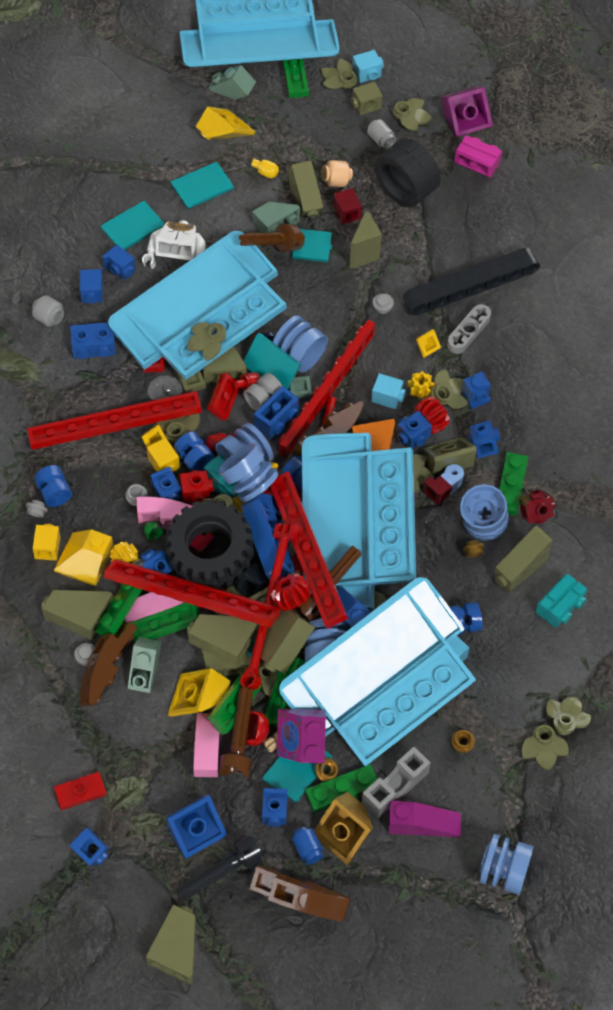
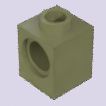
M371 82L353 88L351 104L354 109H357L359 115L382 109L383 95L376 83Z

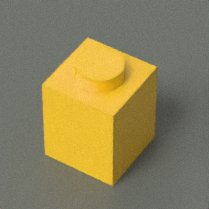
M166 438L147 447L148 460L157 472L171 467L172 472L175 473L180 468L179 456Z
M52 524L36 525L33 543L34 558L57 561L60 544L59 526Z

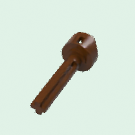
M281 224L276 228L275 232L247 233L240 235L239 239L241 240V246L275 245L282 252H290L302 248L305 236L295 225Z
M353 545L330 571L335 586L362 555L361 551ZM312 593L307 598L306 603H302L300 608L296 607L293 609L301 617H307L310 621L321 617Z
M242 687L239 690L230 754L220 756L218 774L223 777L231 773L241 772L248 779L250 778L252 759L244 756L253 689Z

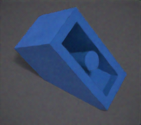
M341 586L338 590L348 619L345 621L353 627L372 612L344 587Z

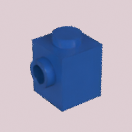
M101 269L80 270L82 303L103 302Z

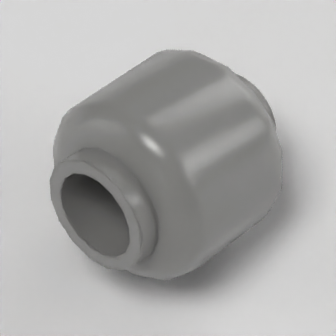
M47 295L36 299L32 305L34 319L48 327L59 324L63 319L64 311L62 304Z

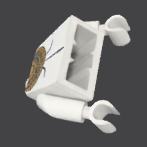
M182 220L178 223L166 222L163 228L151 234L147 247L148 254L142 257L143 265L145 267L146 263L151 261V269L156 266L154 253L156 256L192 260L205 251V240L199 233H196V226L190 225L187 221Z

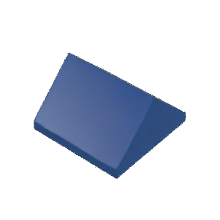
M209 794L166 817L167 830L185 859L227 836Z

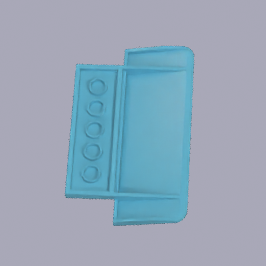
M195 0L199 30L180 31L183 63L188 67L329 57L337 55L340 49L334 20L315 21L312 0Z
M233 231L110 316L108 320L110 329L144 370L164 357L187 380L287 309L286 303L267 285L269 281L278 276L276 268L256 245H240L241 240L239 236L244 235L243 232ZM201 322H206L210 325L220 323L226 329V338L221 343L220 352L209 361L205 360L203 351L187 350L188 341L194 335L191 328Z
M369 433L324 434L307 437L302 444V499L304 509L329 571L352 545L361 551L362 555L336 584V589L338 591L341 586L344 587L368 609H374V585L405 583L416 579L413 449L410 447L371 451V435Z
M419 577L285 678L280 684L279 691L291 709L325 710V737L336 729L362 764L367 766L471 685L476 679L448 644L451 639L465 628L431 582L426 578Z

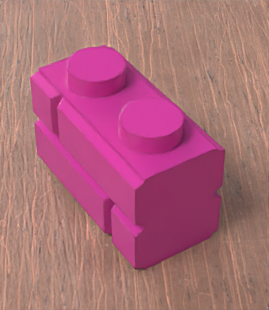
M466 135L456 150L454 162L491 178L495 169L500 164L502 150L495 145L483 143L476 137L471 138Z

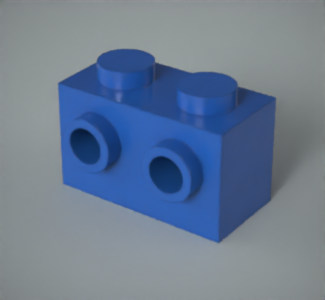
M108 323L70 326L73 359L116 355L114 332L110 329Z
M282 386L254 413V426L271 440L276 434L279 435L283 431L285 425L290 420L292 421L299 414V398Z

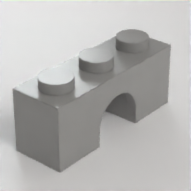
M413 747L397 761L395 769L384 780L381 778L377 779L363 792L362 804L375 817L380 819L390 809L391 801H399L429 774L431 762Z

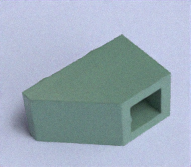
M240 65L214 74L208 89L237 100L248 96L256 81Z
M267 202L252 211L253 225L261 233L275 232L276 228L281 224L295 225L300 220V207L295 204Z
M144 637L138 638L133 646L127 689L146 693L151 692L159 663L162 641Z

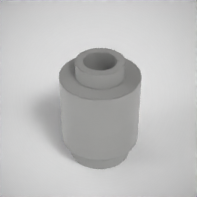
M374 120L369 124L367 133L379 147L388 149L395 143V133L383 120Z

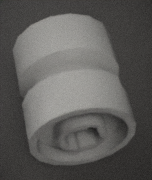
M265 373L256 381L257 384H252L243 392L245 400L255 411L282 387L278 379L270 373Z

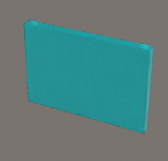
M218 162L171 181L172 187L187 209L234 189L233 184Z
M142 201L100 227L115 245L118 244L126 250L150 236L153 232L163 228L165 223L145 201Z
M258 333L244 359L246 368L251 372H256L261 377L265 373H270L287 390L301 366L298 361L261 333Z
M325 751V758L332 759V755ZM279 757L268 772L264 774L262 780L275 789H288L287 798L297 803L305 793V789L309 788L317 778L315 774L316 763H300Z

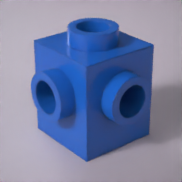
M417 411L410 417H404L400 420L397 428V439L408 448L420 447L431 437L432 425Z
M491 420L470 426L471 435H468V440L476 446L478 459L499 453L497 441H500L498 428L493 429Z
M149 549L141 555L142 558L134 563V565L168 574L173 570L168 554L162 550Z

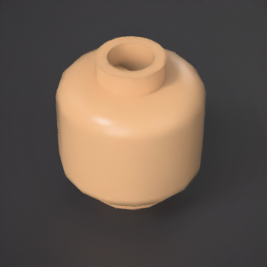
M328 161L321 171L322 180L329 187H345L353 176L352 168H349L346 161Z

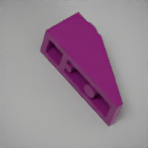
M391 801L389 809V834L461 837V813L416 802Z

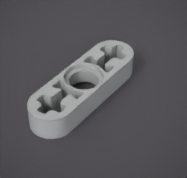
M476 305L450 334L447 344L450 352L454 354L464 352L485 328L491 317V310L488 306ZM482 313L485 314V316L482 315L478 319V322L476 321L478 315H481ZM465 326H472L475 331L469 333L463 328ZM460 337H462L461 344L454 345V342L457 343Z

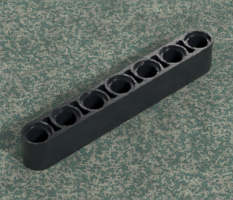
M522 248L411 288L403 294V300L411 314L417 316L531 275L540 268V263L531 248Z

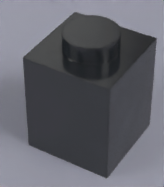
M257 563L253 564L243 573L236 591L250 598L269 586L270 580L264 568Z

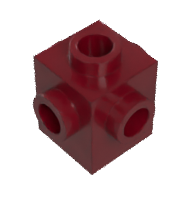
M534 490L529 492V495L518 498L522 519L527 523L540 524L554 517V499L544 491Z

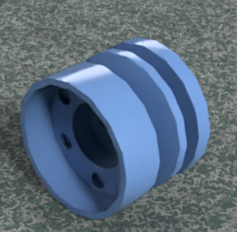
M298 315L290 318L280 328L273 343L301 364L298 371L302 373L311 369L326 350L328 337L317 328H311L310 323Z
M245 423L240 429L235 430L234 437L228 435L216 444L217 454H221L226 460L236 451L250 443H255L263 452L264 458L260 463L273 460V452L263 434L251 423Z
M250 443L236 451L218 470L219 474L228 484L236 482L232 490L235 493H239L238 498L242 502L249 501L264 492L279 474L274 467L271 468L272 464L269 461L260 463L264 458V454L255 443Z
M486 484L477 485L467 490L462 497L460 509L463 525L468 534L475 539L483 541L493 540L502 535L509 521L507 502L503 493L496 487ZM484 514H488L487 519L482 518Z
M322 618L310 621L309 623L315 629L304 644V647H306L304 650L305 663L350 629V625L343 621L327 629Z
M494 834L484 852L480 866V883L486 885L490 874L494 876L492 887H496L500 878L505 879L504 891L520 895L534 846L519 841L514 851L509 850V838L506 837L503 847H499L497 845L500 835Z

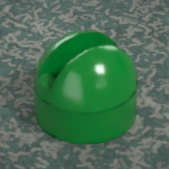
M149 521L144 526V533L148 540H156L163 535V529L158 522Z

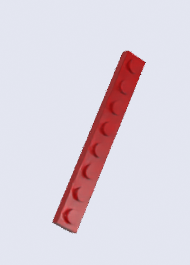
M368 320L364 326L361 325L358 328L355 339L348 342L345 353L342 356H338L332 371H328L325 374L322 385L315 388L312 399L309 403L306 402L303 405L300 416L292 420L287 434H282L278 441L279 455L288 458L297 445L296 442L305 434L327 403L328 397L332 396L374 337V322Z
M194 391L27 428L31 449L34 450L202 413L198 393Z
M287 471L279 475L270 487L284 523L299 525L297 540L291 541L324 625L329 629L347 620L348 616L293 479Z
M117 559L104 570V578L117 583H123L137 589L173 598L177 601L190 603L197 607L210 609L261 626L271 628L280 616V607Z

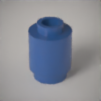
M302 827L294 832L292 842L302 861H305L307 865H311L323 858V848L312 828Z

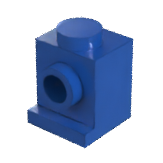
M118 244L102 256L103 268L106 271L109 269L112 274L118 275L123 280L130 278L136 271L135 258Z
M483 372L463 380L461 394L468 401L471 409L491 401L489 397L491 384Z
M171 467L150 475L151 486L158 498L179 501L182 498V489Z
M264 788L262 824H267L270 827L286 825L288 789ZM271 806H279L277 809L271 808Z
M85 828L70 844V847L89 866H94L96 863L100 866L109 857L106 852L110 847L91 828ZM92 844H95L97 846V851L95 853L90 852V846Z

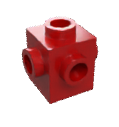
M194 470L190 473L180 474L182 496L185 504L197 501L201 503L204 499H210V492H213L212 478L208 479L207 471Z

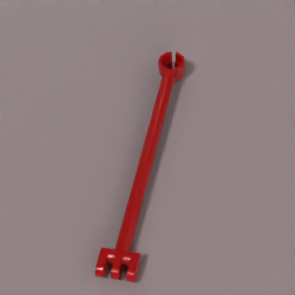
M277 523L275 526L273 537L279 540L264 602L266 604L274 605L270 589L280 579L289 540H297L298 524L283 525L282 523ZM259 625L249 668L246 669L240 679L241 685L248 689L257 690L262 683L258 667L268 630L267 626Z

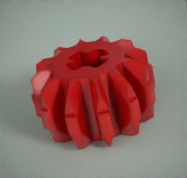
M430 396L422 399L415 406L414 413L419 411L432 425L431 434L441 432L449 425L450 417L444 405L438 399Z
M298 573L294 575L288 574L285 578L282 577L270 589L272 601L282 611H287L288 609L292 611L296 607L300 608V605L306 603L307 598L311 596L307 580Z

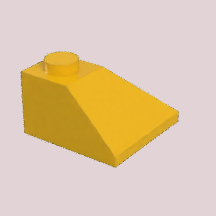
M208 106L196 125L201 131V135L209 140L211 138L226 139L251 136L256 132L229 109Z
M92 529L72 533L54 572L96 586L111 556L110 551L114 548L112 537Z
M212 668L182 673L167 715L173 717L198 713L216 706L228 691L231 681Z

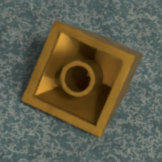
M346 792L333 800L314 829L318 840L348 865L372 831L373 826L366 807L349 792Z

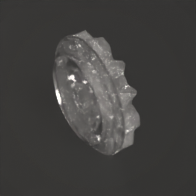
M171 376L157 377L148 387L149 399L153 401L181 395L182 385L176 378ZM162 387H164L166 391H169V396H165V394L162 393Z

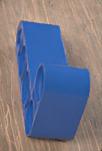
M261 493L243 503L242 510L246 517V522L251 527L252 538L264 571L270 580L279 540L275 539L273 534L278 523L276 517L281 513L274 495ZM288 547L280 579L295 571Z

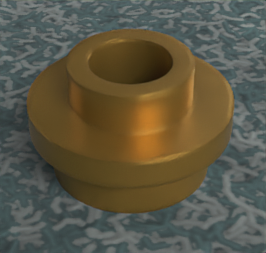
M473 540L467 542L466 547L462 548L463 553H466L467 558H472L484 554L483 549L485 546L484 543Z
M459 730L452 736L451 743L457 752L467 753L474 748L475 738L469 731ZM465 740L467 744L461 745L459 741Z
M325 758V763H316L315 774L319 780L326 782L337 776L338 766L332 759ZM324 766H326L328 769L327 774H324L323 772Z

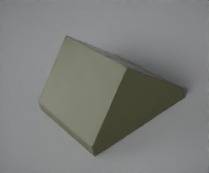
M366 211L351 242L350 268L353 269L380 259L382 234L370 213Z
M459 437L423 447L422 452L427 457L426 462L431 473L436 477L445 473V469L451 464H457L463 469L474 466L476 446L464 437Z

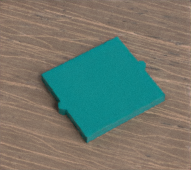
M300 229L305 236L304 245L300 250L293 251L292 258L328 262L329 252L332 250V232Z

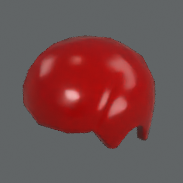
M250 711L246 745L258 746L268 736L269 720L261 712Z

